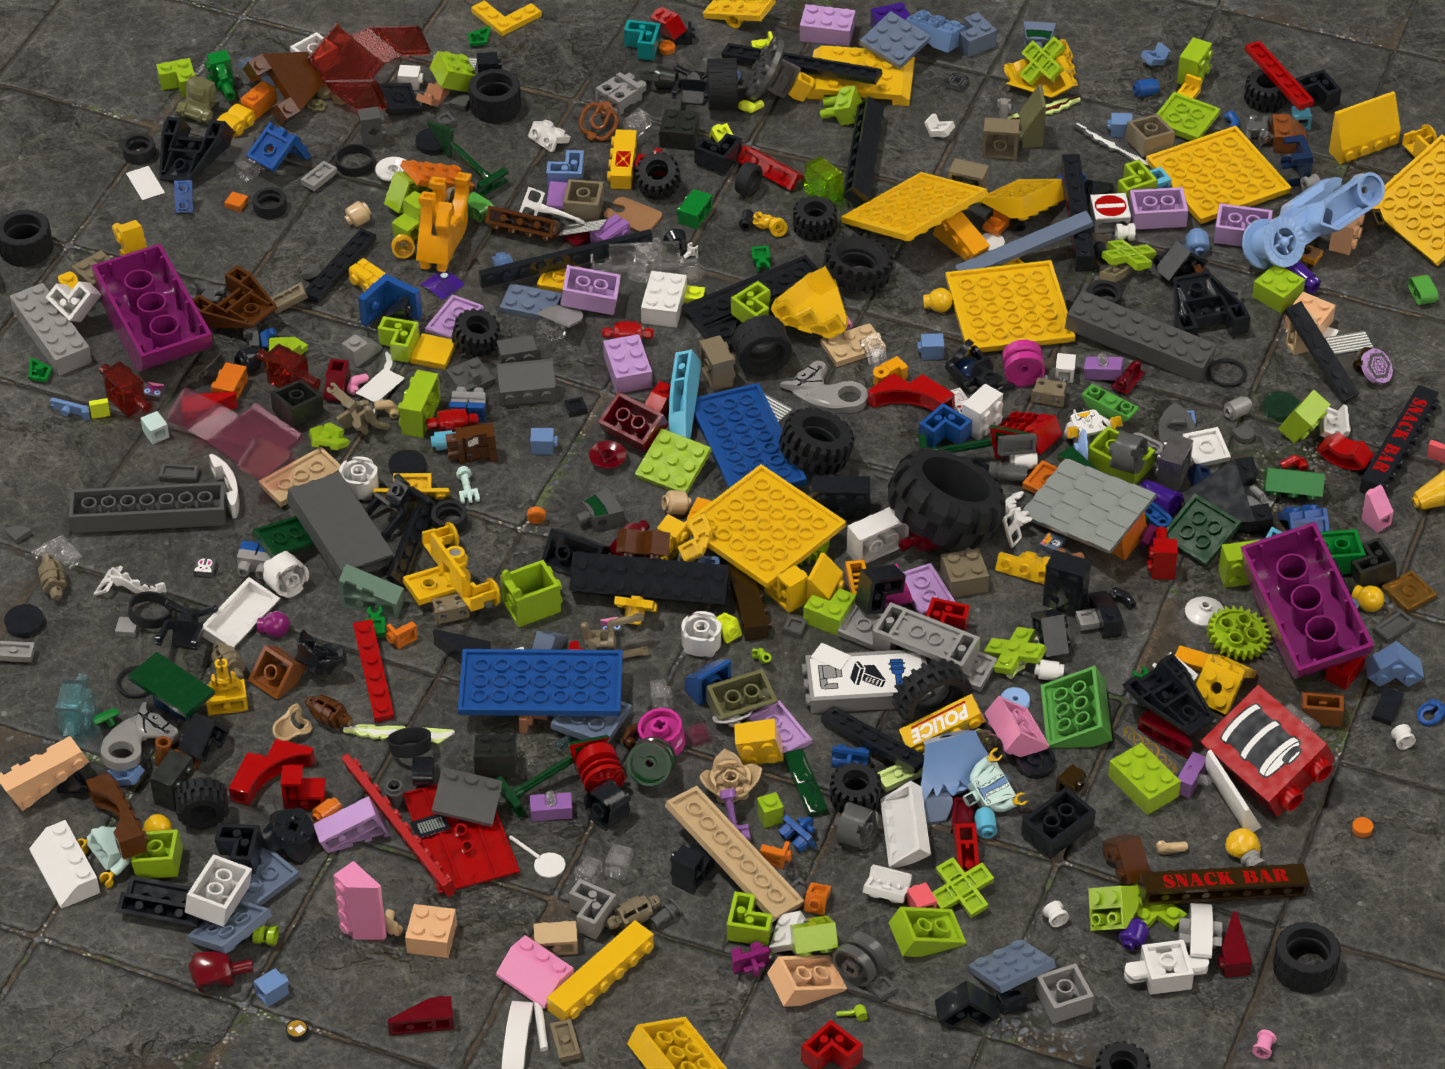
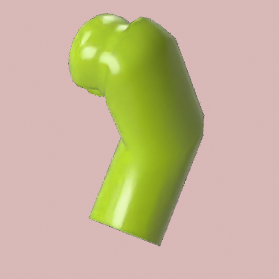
M763 648L752 649L751 655L753 659H759L761 664L770 662L771 655L766 653Z

